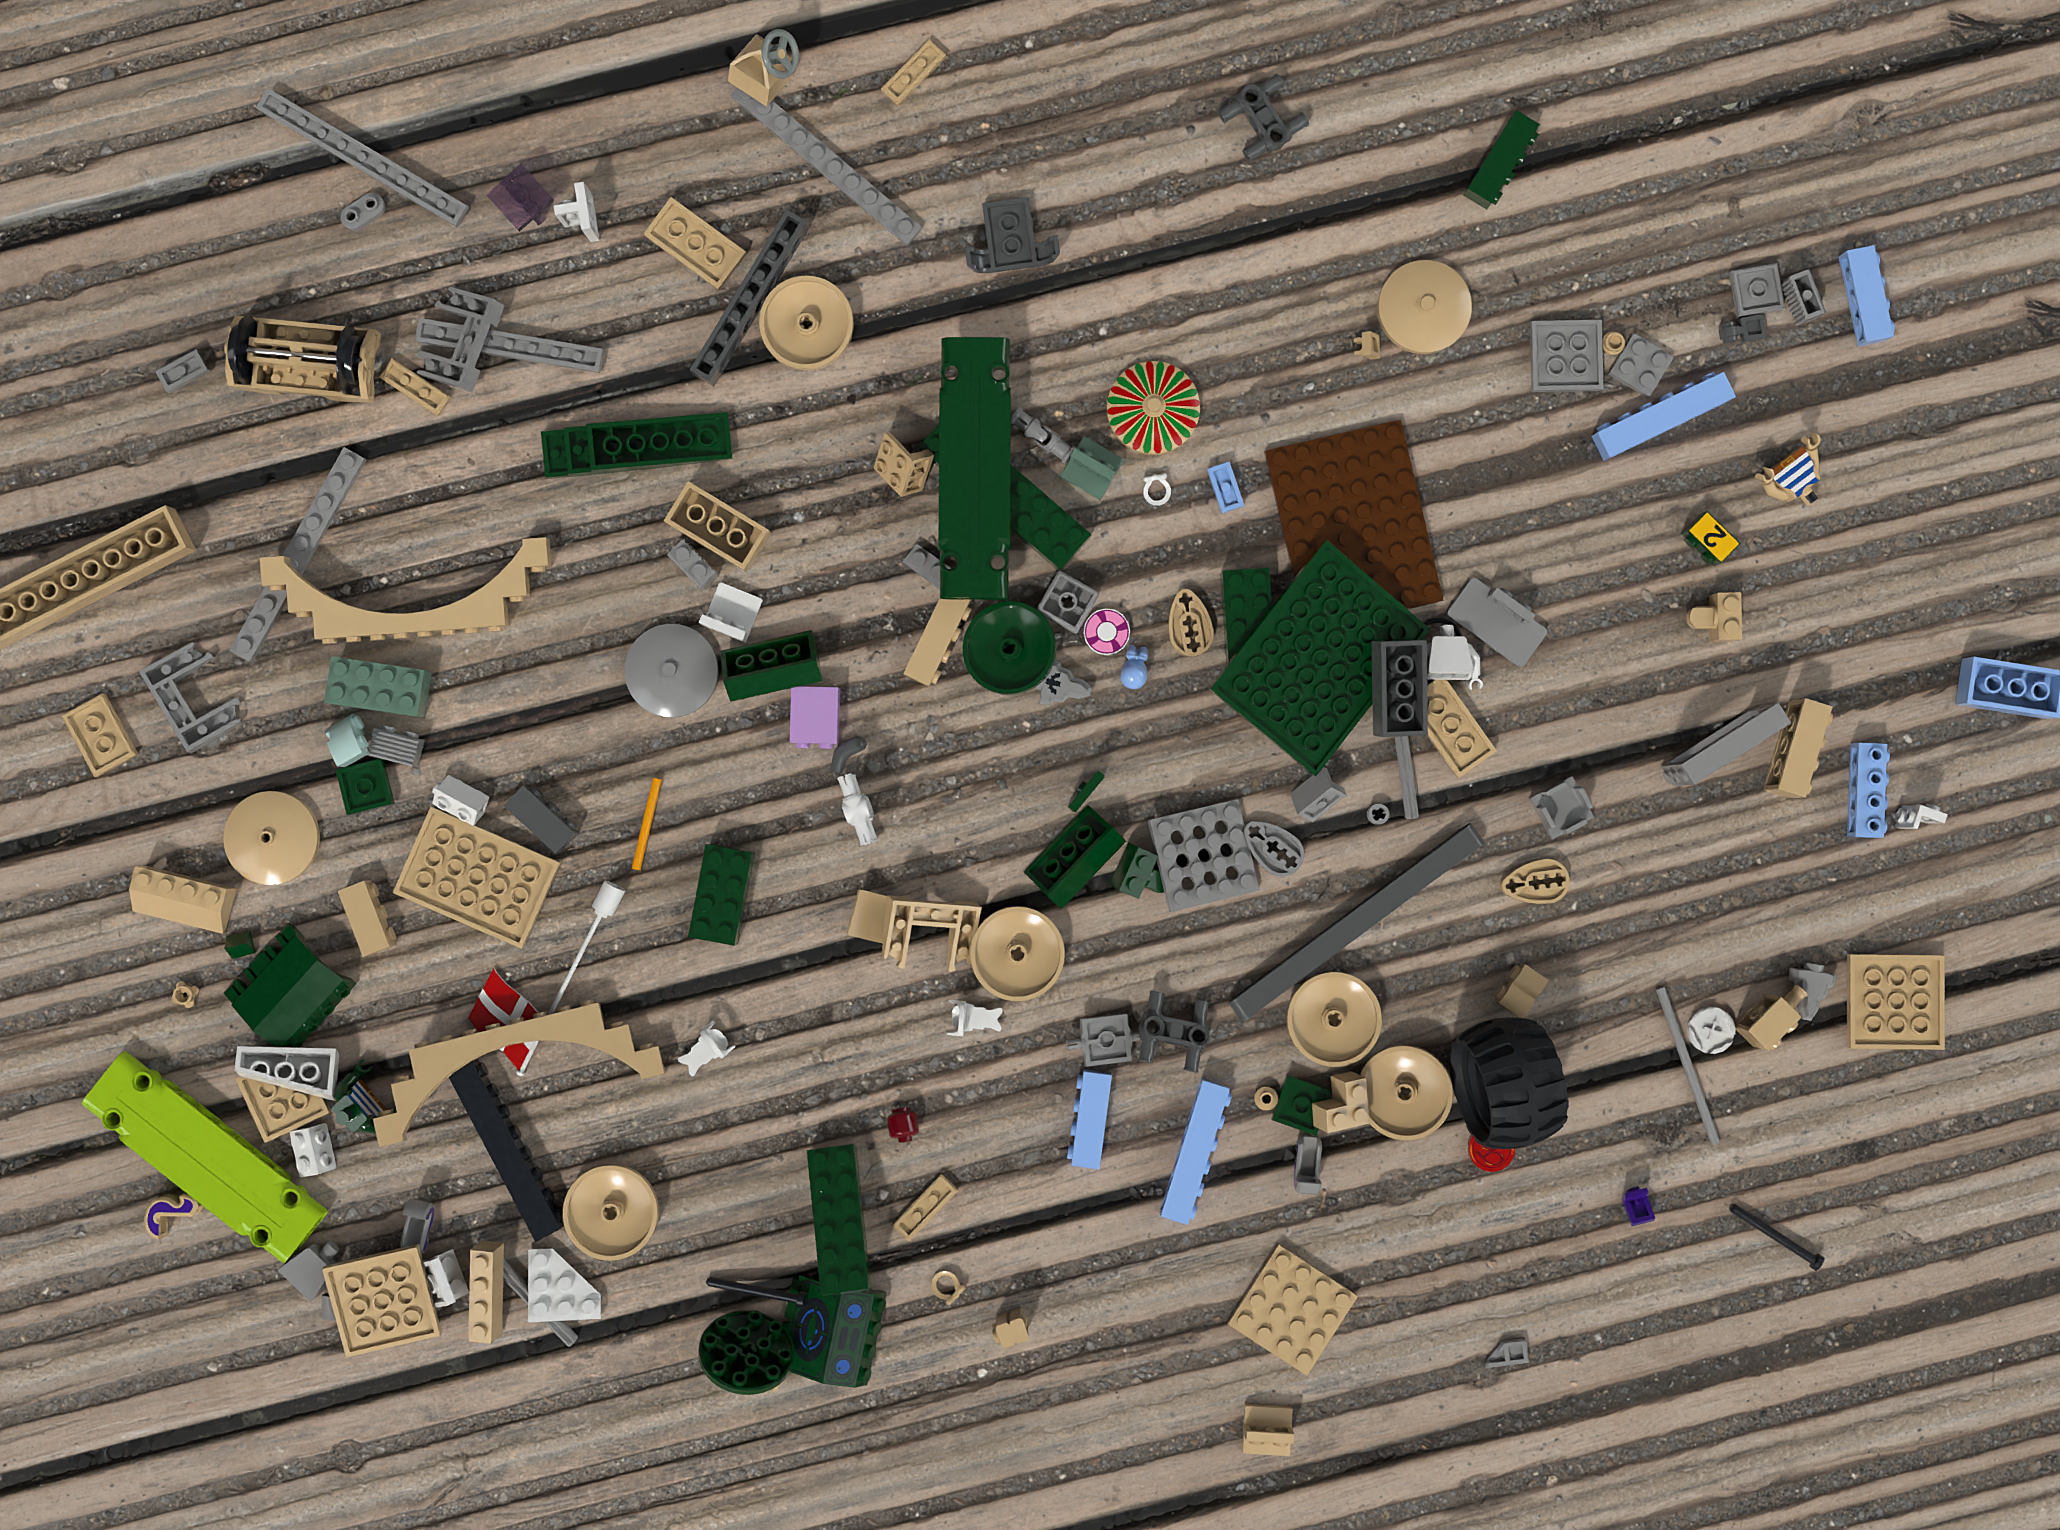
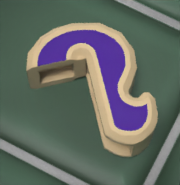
M187 1193L180 1195V1197L176 1194H166L152 1200L146 1207L144 1216L146 1231L152 1238L158 1240L165 1238L168 1234L167 1216L192 1217L194 1214H199L204 1206Z

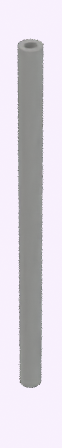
M1665 986L1656 988L1655 990L1711 1145L1720 1143L1718 1134Z

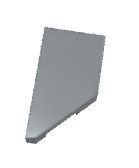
M1522 1337L1501 1340L1485 1360L1484 1367L1492 1368L1529 1363L1526 1339Z

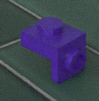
M1630 1188L1626 1190L1622 1198L1631 1227L1655 1220L1647 1197L1649 1193L1647 1188Z

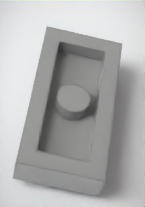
M195 349L155 372L165 391L170 394L209 373L210 369L201 352Z
M916 543L903 563L940 590V560Z

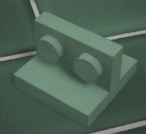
M1084 436L1077 449L1075 448L1072 452L1070 461L1060 478L1101 501L1124 459Z

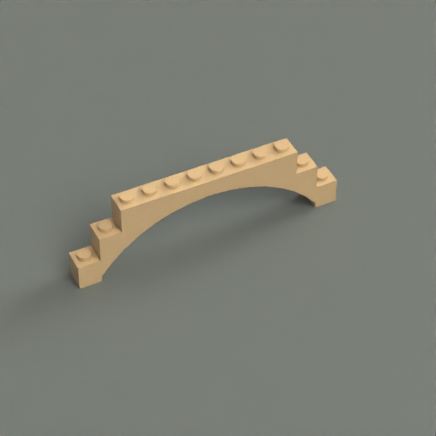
M546 537L522 539L523 545L512 561L484 587L450 605L416 613L373 612L341 602L319 590L306 580L291 565L290 558L285 556L260 558L262 586L270 588V591H285L286 586L288 613L296 614V618L311 617L312 613L314 639L322 640L323 644H335L337 639L346 638V642H361V637H370V641L385 640V635H394V639L408 638V634L417 633L418 637H430L432 632L440 631L441 635H456V630H465V634L479 633L481 628H488L489 632L503 631V627L509 626L507 599L510 598V602H523L524 597H531L528 569H531L532 573L546 572L545 568L552 567L550 539Z
M594 1000L580 1002V1007L571 1009L570 1005L557 1008V1013L547 1015V1011L533 1014V1019L524 1021L523 1017L509 1020L510 1025L500 1027V1023L485 1026L486 1031L477 1033L476 1029L462 1032L463 1037L453 1039L452 1035L438 1038L439 1043L429 1045V1041L414 1044L415 1049L409 1050L415 1078L412 1079L411 1075L396 1078L397 1083L391 1084L397 1113H394L393 1109L379 1112V1117L373 1119L379 1147L406 1141V1133L414 1117L440 1084L469 1062L500 1048L532 1041L577 1043L603 1051L623 1061L640 1073L641 1080L665 1074L659 1046L654 1047L653 1043L639 1046L640 1051H636L630 1025H624L623 1021L609 1024L610 1029L606 1030L600 1003H594Z

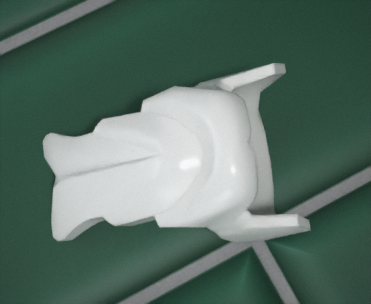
M949 1000V1003L957 1004L952 1010V1025L956 1030L947 1031V1035L963 1037L965 1031H973V1029L983 1030L984 1028L1001 1031L998 1017L1002 1014V1008L988 1010L985 1007H975L974 1004L966 1003V1001Z
M715 1021L710 1022L699 1031L701 1035L698 1039L699 1042L691 1048L688 1054L678 1058L680 1063L688 1065L691 1076L696 1074L702 1064H707L712 1058L720 1057L722 1059L735 1048L734 1044L727 1048L728 1041L722 1032L717 1029L710 1030Z

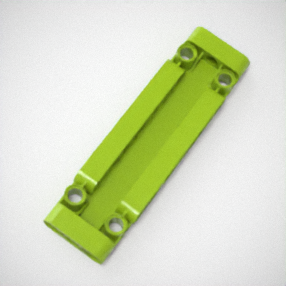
M127 1051L122 1052L113 1061L82 1101V1105L102 1120V1124L106 1129L115 1130L120 1134L119 1139L126 1146L235 1232L243 1236L248 1235L253 1245L263 1247L284 1265L295 1256L329 1211L314 1198L310 1197L304 1186L295 1185L291 1182V1176L274 1161L176 1084L166 1079L162 1080L158 1071L148 1069ZM145 1075L149 1078V1086H146L143 1082ZM115 1113L120 1116L119 1123L114 1120ZM291 1192H294L297 1195V1202H293L291 1200ZM262 1229L268 1233L267 1240L261 1236Z

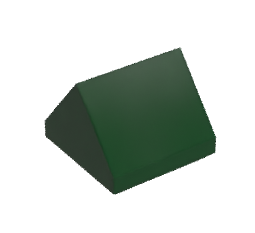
M251 931L226 937L224 949L232 959L256 953Z

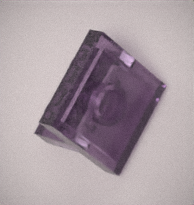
M522 164L487 194V197L519 232L532 220L538 226L544 222L545 218L541 215V212L554 202L553 198Z

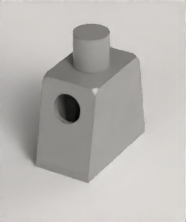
M328 1241L323 1248L315 1243L282 1266L278 1271L311 1302L325 1288L326 1282L322 1268L325 1265L337 1263L333 1257L339 1251V1247L332 1241Z

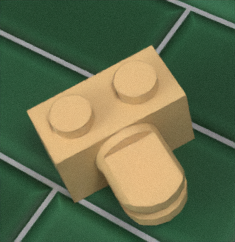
M1741 592L1715 593L1710 595L1709 606H1696L1688 610L1686 614L1688 626L1693 629H1710V642L1742 640Z

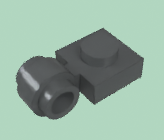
M1763 314L1740 318L1737 320L1738 326H1735V322L1721 324V329L1718 330L1723 344L1738 341L1737 336L1739 335L1741 343L1767 338Z

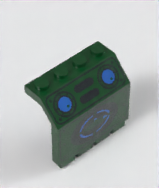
M807 1275L793 1277L790 1292L799 1294L800 1291H805L808 1293V1299L804 1309L798 1308L796 1303L787 1302L784 1317L790 1319V1321H783V1326L792 1338L795 1351L790 1372L822 1384L852 1388L867 1385L871 1378V1365L876 1354V1341L881 1330L880 1322L882 1312L886 1307L885 1298L887 1292L873 1290L822 1296L819 1279Z

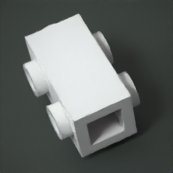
M447 775L442 782L438 781L432 791L434 794L432 804L472 826L486 812L489 796L450 775Z

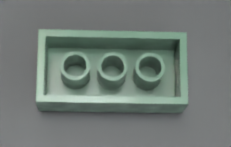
M331 656L324 703L425 718L432 672Z

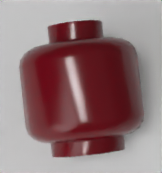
M910 1107L891 1110L892 1114L887 1117L889 1136L893 1139H898V1143L913 1141L912 1136L919 1133L917 1113L910 1111Z

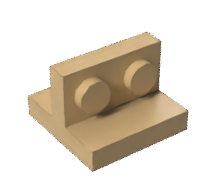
M1245 1404L1242 1452L1244 1454L1290 1456L1291 1444H1294L1292 1406Z

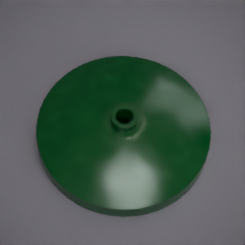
M999 602L983 609L971 621L963 639V658L970 675L983 688L1000 695H1019L1034 689L1048 676L1056 658V638L1051 625L1038 610L1021 602ZM1010 647H1015L1014 653L1010 654L1008 652V649Z

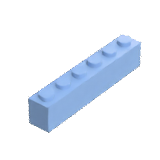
M1712 372L1702 377L1703 382L1697 385L1691 382L1681 387L1682 392L1676 395L1670 392L1660 397L1661 402L1655 405L1649 402L1639 407L1640 412L1634 415L1628 412L1618 417L1619 422L1613 425L1607 422L1597 427L1598 432L1592 435V438L1603 461L1735 398L1736 395L1725 373L1722 372L1716 375L1715 372Z
M1204 1078L1200 1079L1159 1213L1161 1217L1188 1225L1190 1219H1194L1197 1211V1206L1194 1203L1196 1197H1201L1204 1183H1201L1203 1174L1207 1175L1209 1172L1211 1161L1208 1158L1210 1152L1215 1151L1218 1143V1138H1215L1217 1129H1222L1225 1116L1222 1115L1224 1106L1228 1107L1231 1101L1232 1093H1229L1230 1088L1228 1086Z

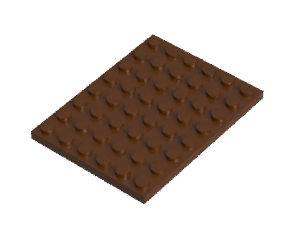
M1401 420L1264 451L1293 579L1323 540H1327L1405 608L1412 609L1444 601Z

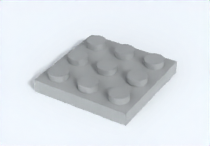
M1602 320L1530 322L1531 392L1602 391L1604 389Z

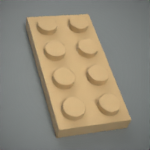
M670 197L644 232L646 238L719 291L747 255L746 251L672 197Z
M1434 680L1427 685V736L1454 775L1460 778L1496 753L1497 750L1447 680Z

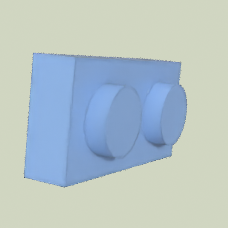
M1230 462L1208 468L1207 473L1221 514L1244 507Z

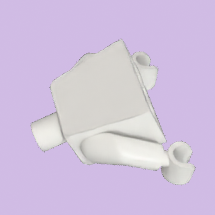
M1453 625L1440 626V636L1432 637L1430 643H1427V680H1466V686L1470 690H1472V683L1477 681V688L1481 689L1483 683L1478 678L1480 675V656L1472 645L1467 643L1466 637L1454 636Z

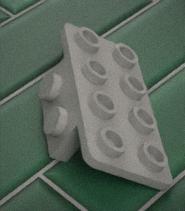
M1472 578L1447 611L1448 617L1513 664L1523 667L1547 635V629L1533 620L1535 614L1531 612L1532 608L1522 601L1519 603L1512 598V593L1504 588L1492 590L1478 579Z

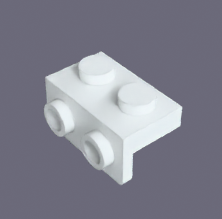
M1920 804L1902 805L1895 815V827L1898 829H1918L1920 822L1945 823L1948 814L1940 812V807L1926 804L1925 806Z
M326 1123L290 1131L291 1144L300 1178L336 1169Z

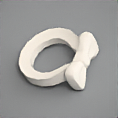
M1166 473L1143 477L1142 480L1145 482L1143 495L1148 503L1159 506L1169 500L1171 488L1165 480L1167 478ZM1153 480H1159L1166 489L1165 496L1158 501L1152 500L1148 495V489Z

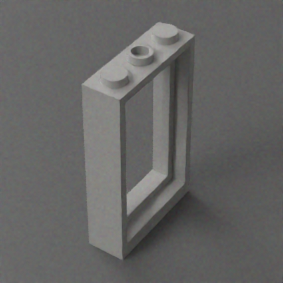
M1779 703L1756 706L1662 765L1661 767L1664 770L1662 773L1663 777L1673 786L1695 785L1791 724V721Z

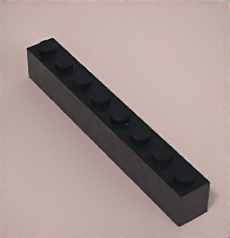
M478 1059L454 1072L449 1079L534 1241L537 1242L564 1226L563 1211L555 1206L553 1192L549 1187H545L540 1168L534 1166L529 1147L523 1145L520 1139L521 1132L517 1125L512 1124L509 1118L510 1111L508 1107L502 1104L498 1097L500 1094L497 1086L491 1083L487 1077L489 1074L487 1067L483 1062L480 1063Z

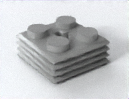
M1058 571L1037 610L1044 617L1077 634L1098 598L1099 592L1066 573ZM1071 597L1074 606L1064 608V603L1061 600Z

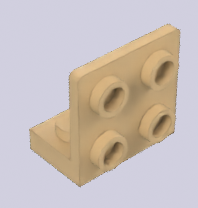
M886 432L880 445L874 469L900 497L923 491L934 454L929 449L910 454L890 432Z
M859 889L846 932L847 935L883 944L887 896Z

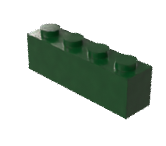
M1516 110L1463 196L1486 210L1491 204L1496 205L1503 194L1500 191L1503 184L1508 186L1515 175L1512 169L1516 164L1520 166L1527 155L1524 152L1527 145L1532 147L1539 136L1536 130L1540 124Z

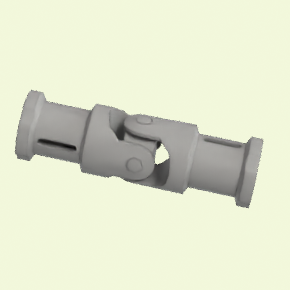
M1021 406L1011 417V425L1014 424L1022 430L1027 438L1034 437L1033 440L1047 453L1051 452L1062 460V464L1065 465L1076 448L1075 446L1071 447L1060 439L1061 436L1051 428L1041 425L1040 420L1037 418L1033 419L1023 411ZM1051 433L1052 438L1050 442L1045 446L1042 445L1044 441L1048 440L1049 434Z

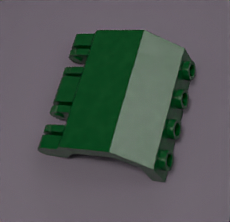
M288 922L281 929V932L275 936L283 948L278 951L274 945L268 944L265 947L266 950L263 949L249 964V967L243 971L251 983L247 986L244 981L236 979L224 991V994L232 1003L231 1006L251 1030L274 1047L300 1048L309 1035L318 1029L320 1023L333 1013L341 1000L350 994L356 983L352 978L338 974L323 963L306 944L302 933L293 924Z

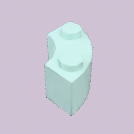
M351 714L325 730V734L330 739L327 745L337 767H346L369 754L367 750L368 743L364 738L365 733L362 729L364 724L358 715Z

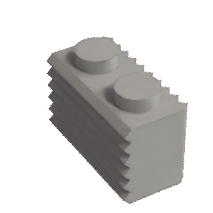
M1809 269L1794 274L1781 282L1782 291H1784L1783 295L1786 296V303L1789 304L1788 308H1790L1791 316L1794 317L1793 321H1795L1796 326L1815 320L1826 313Z
M681 540L667 554L703 591L719 576V573L686 540Z
M382 725L381 729H373L371 742L368 747L369 756L418 767L425 740L418 738L419 734L405 731L404 735L396 733L397 728Z

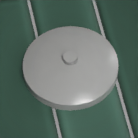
M663 624L647 630L635 640L626 657L624 674L630 694L645 710L663 717H682L697 711L711 698L718 683L719 664L713 647L699 632L680 624Z

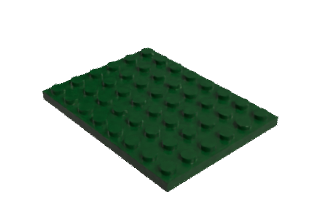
M1323 540L1208 689L1309 773L1317 776L1373 704L1372 641L1422 640L1430 628L1329 541Z

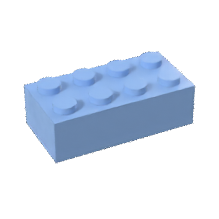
M1980 657L1963 658L1955 705L2042 719L2060 718V670Z

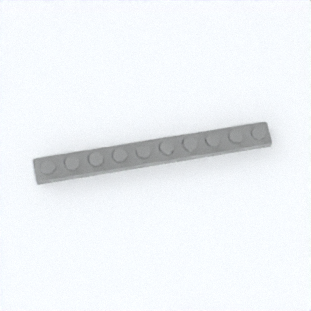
M267 88L256 106V109L457 228L469 210L466 204Z
M736 88L730 95L735 102L905 246L908 247L921 232L922 227L774 101H771L766 107L739 88Z
M345 447L342 449L283 556L290 558L291 565L301 575L367 461ZM286 586L285 591H270V588H264L231 646L230 652L253 663L287 603Z

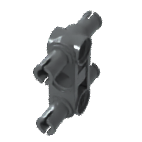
M1277 73L1261 84L1255 83L1245 86L1242 92L1235 96L1233 102L1217 111L1223 123H1227V121L1240 113L1244 114L1258 135V141L1242 150L1248 162H1251L1265 152L1271 153L1280 150L1285 143L1291 140L1293 134L1309 126V121L1302 112L1288 122H1283L1268 100L1267 96L1284 87V82ZM1253 95L1256 98V101L1249 102L1246 100L1245 96ZM1273 133L1278 134L1281 140L1274 141L1270 135Z
M1150 991L1147 1011L1143 1013L1142 1020L1139 1023V1037L1142 1040L1138 1061L1152 1064L1155 1045L1158 1042L1185 1047L1187 1054L1183 1070L1198 1073L1201 1052H1204L1206 1043L1210 1038L1209 1026L1206 1023L1210 1003L1195 1000L1193 1018L1189 1022L1164 1017L1161 1014L1165 993ZM1149 1021L1154 1022L1156 1025V1030L1153 1034L1147 1030V1023ZM1194 1030H1197L1201 1035L1198 1043L1192 1038Z

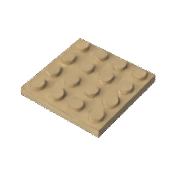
M1847 954V1048L1945 1050L1944 955Z
M419 1244L329 1264L322 1268L346 1358L441 1335L442 1331L426 1277L425 1267L423 1266Z
M1277 1244L1227 1324L1307 1376L1358 1296L1282 1245Z

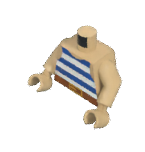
M1811 432V439L1806 436L1801 438L1802 443L1806 445L1805 448L1801 446L1795 449L1771 468L1763 466L1764 474L1757 473L1755 475L1756 479L1761 480L1768 496L1782 501L1786 500L1787 502L1799 496L1806 506L1819 498L1811 488L1820 480L1817 446L1821 439L1814 432Z

